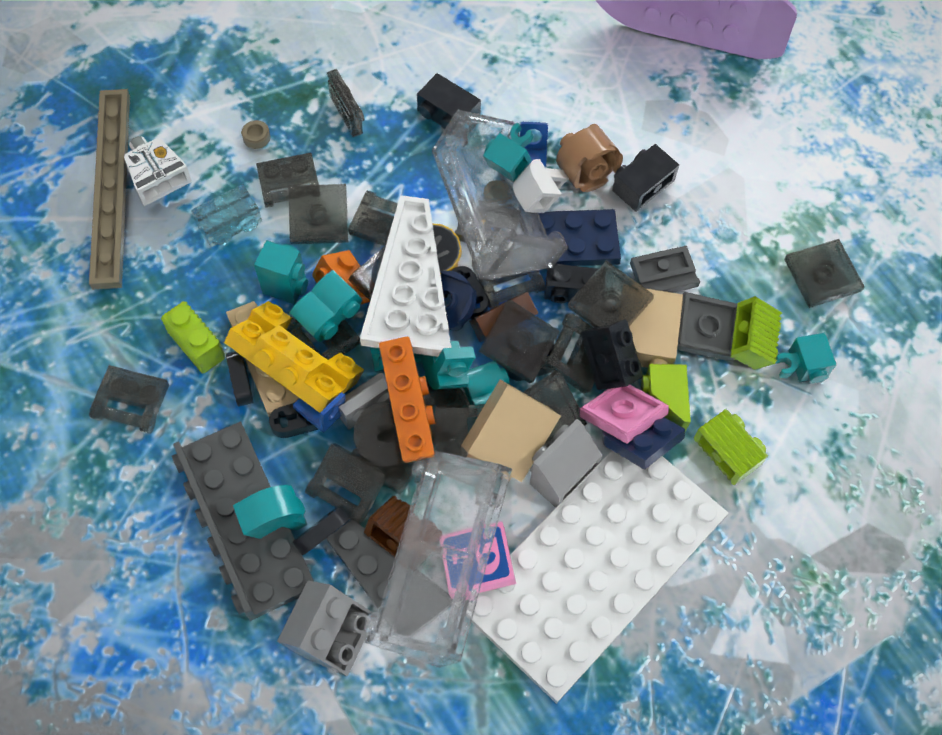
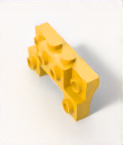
M268 301L252 309L247 320L230 328L224 343L319 413L341 392L344 394L358 383L364 371L363 368L357 365L352 358L342 353H338L327 360L287 331L292 317L283 312L281 307Z

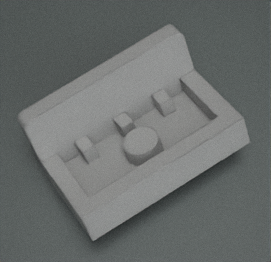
M383 373L377 374L345 395V403L339 406L340 419L348 430L365 422L371 415L391 404L386 377Z

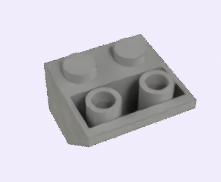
M578 419L570 426L564 424L555 434V441L548 448L545 445L542 446L532 458L534 462L530 469L531 478L529 484L555 507L600 463L602 458L600 450L582 422Z
M307 581L277 642L306 659L339 674L348 676L376 614L330 584Z

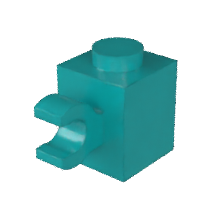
M515 123L511 127V139L499 133L495 139H492L487 144L483 154L489 167L513 182L532 161L527 149L524 148L533 140L532 131L528 130L524 136L518 137V133L522 129L519 123Z
M825 332L797 337L788 350L789 353H780L775 358L777 360L775 364L785 363L789 367L782 369L779 377L789 378L796 372L799 383L811 381V383L825 381L837 365Z

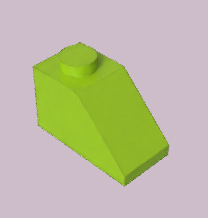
M650 364L646 375H643L641 378V391L669 405V413L665 418L683 427L686 432L691 422L687 364Z

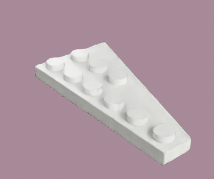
M400 195L360 336L361 346L379 348L380 342L408 336L411 340L413 353L438 357L443 348L452 347L429 199Z

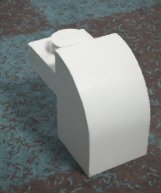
M535 159L514 181L513 190L525 212L545 213L562 195L559 189L569 178L563 170L545 168L540 159Z

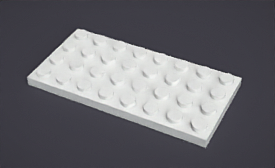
M611 451L511 553L516 584L473 594L459 607V611L557 704L725 519L728 512L663 456L644 470Z

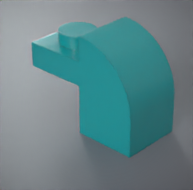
M450 341L452 348H443L438 357L423 355L422 362L430 387L434 390L466 388L469 385L467 372L476 358L473 346L460 347L459 341Z
M278 485L263 489L233 505L243 535L261 539L280 527L297 531L308 525L304 517L305 507L302 501L296 497L292 485Z

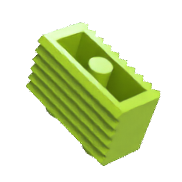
M756 296L738 302L731 358L739 360V362L744 363L743 365H748V367H752L754 370L775 364L777 361L775 358L778 355L776 347L779 345L777 342L781 329L779 321L781 320L780 315L782 312Z
M182 301L162 315L161 320L168 334L202 374L225 359V353L220 340L216 338V335H213L209 327H206L205 322H202V319L199 318L198 314L192 310L187 302Z
M727 408L701 426L694 436L695 442L702 447L707 456L714 461L715 465L719 467V470L727 476V479L733 485H736L763 465L768 458L763 442L757 437L752 438L745 430L743 420L737 414H731Z

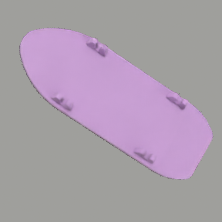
M595 0L607 14L630 28L754 59H772L782 56L797 18V10L788 0Z

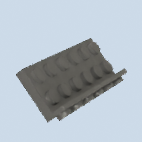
M242 422L235 423L183 447L179 441L174 443L173 446L177 454L172 455V459L179 473L185 471L188 481L184 482L183 485L190 500L197 499L200 508L195 510L196 516L202 528L209 527L212 536L207 538L213 555L217 556L220 554L224 565L220 566L219 570L226 585L232 583L237 594L231 596L239 615L245 612L249 620L252 621L298 599L307 581L314 582L302 554L292 543L295 539L291 530L280 527L261 539L243 535L233 508L234 504L248 496L271 487Z

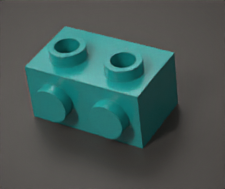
M266 240L254 264L262 293L296 304L299 295L303 296L308 286L305 264L302 262L301 253L292 245H280Z

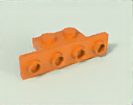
M406 336L380 342L379 348L402 460L404 463L434 457L435 452L430 425L436 424L432 405L426 406L424 395L429 394L425 376L419 377L410 337Z

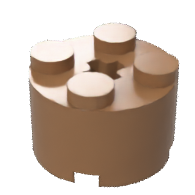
M591 124L575 134L568 133L560 141L562 147L557 154V165L565 172L572 185L576 189L580 188L582 192L594 191L605 185L609 181L606 177L612 171L616 173L622 165L623 155L597 124Z

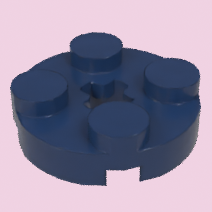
M442 271L440 276L444 298L451 294L452 300L451 304L445 307L449 331H458L463 328L474 312L477 292L461 274L454 271Z

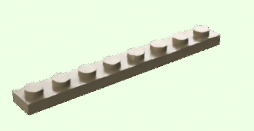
M128 89L101 90L99 94L89 285L92 290L122 288L127 164L124 155L128 153L130 94Z

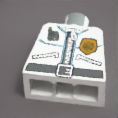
M137 136L130 141L129 146L132 151L126 153L124 158L143 206L192 182L186 164L162 139L156 138L147 143L143 136Z

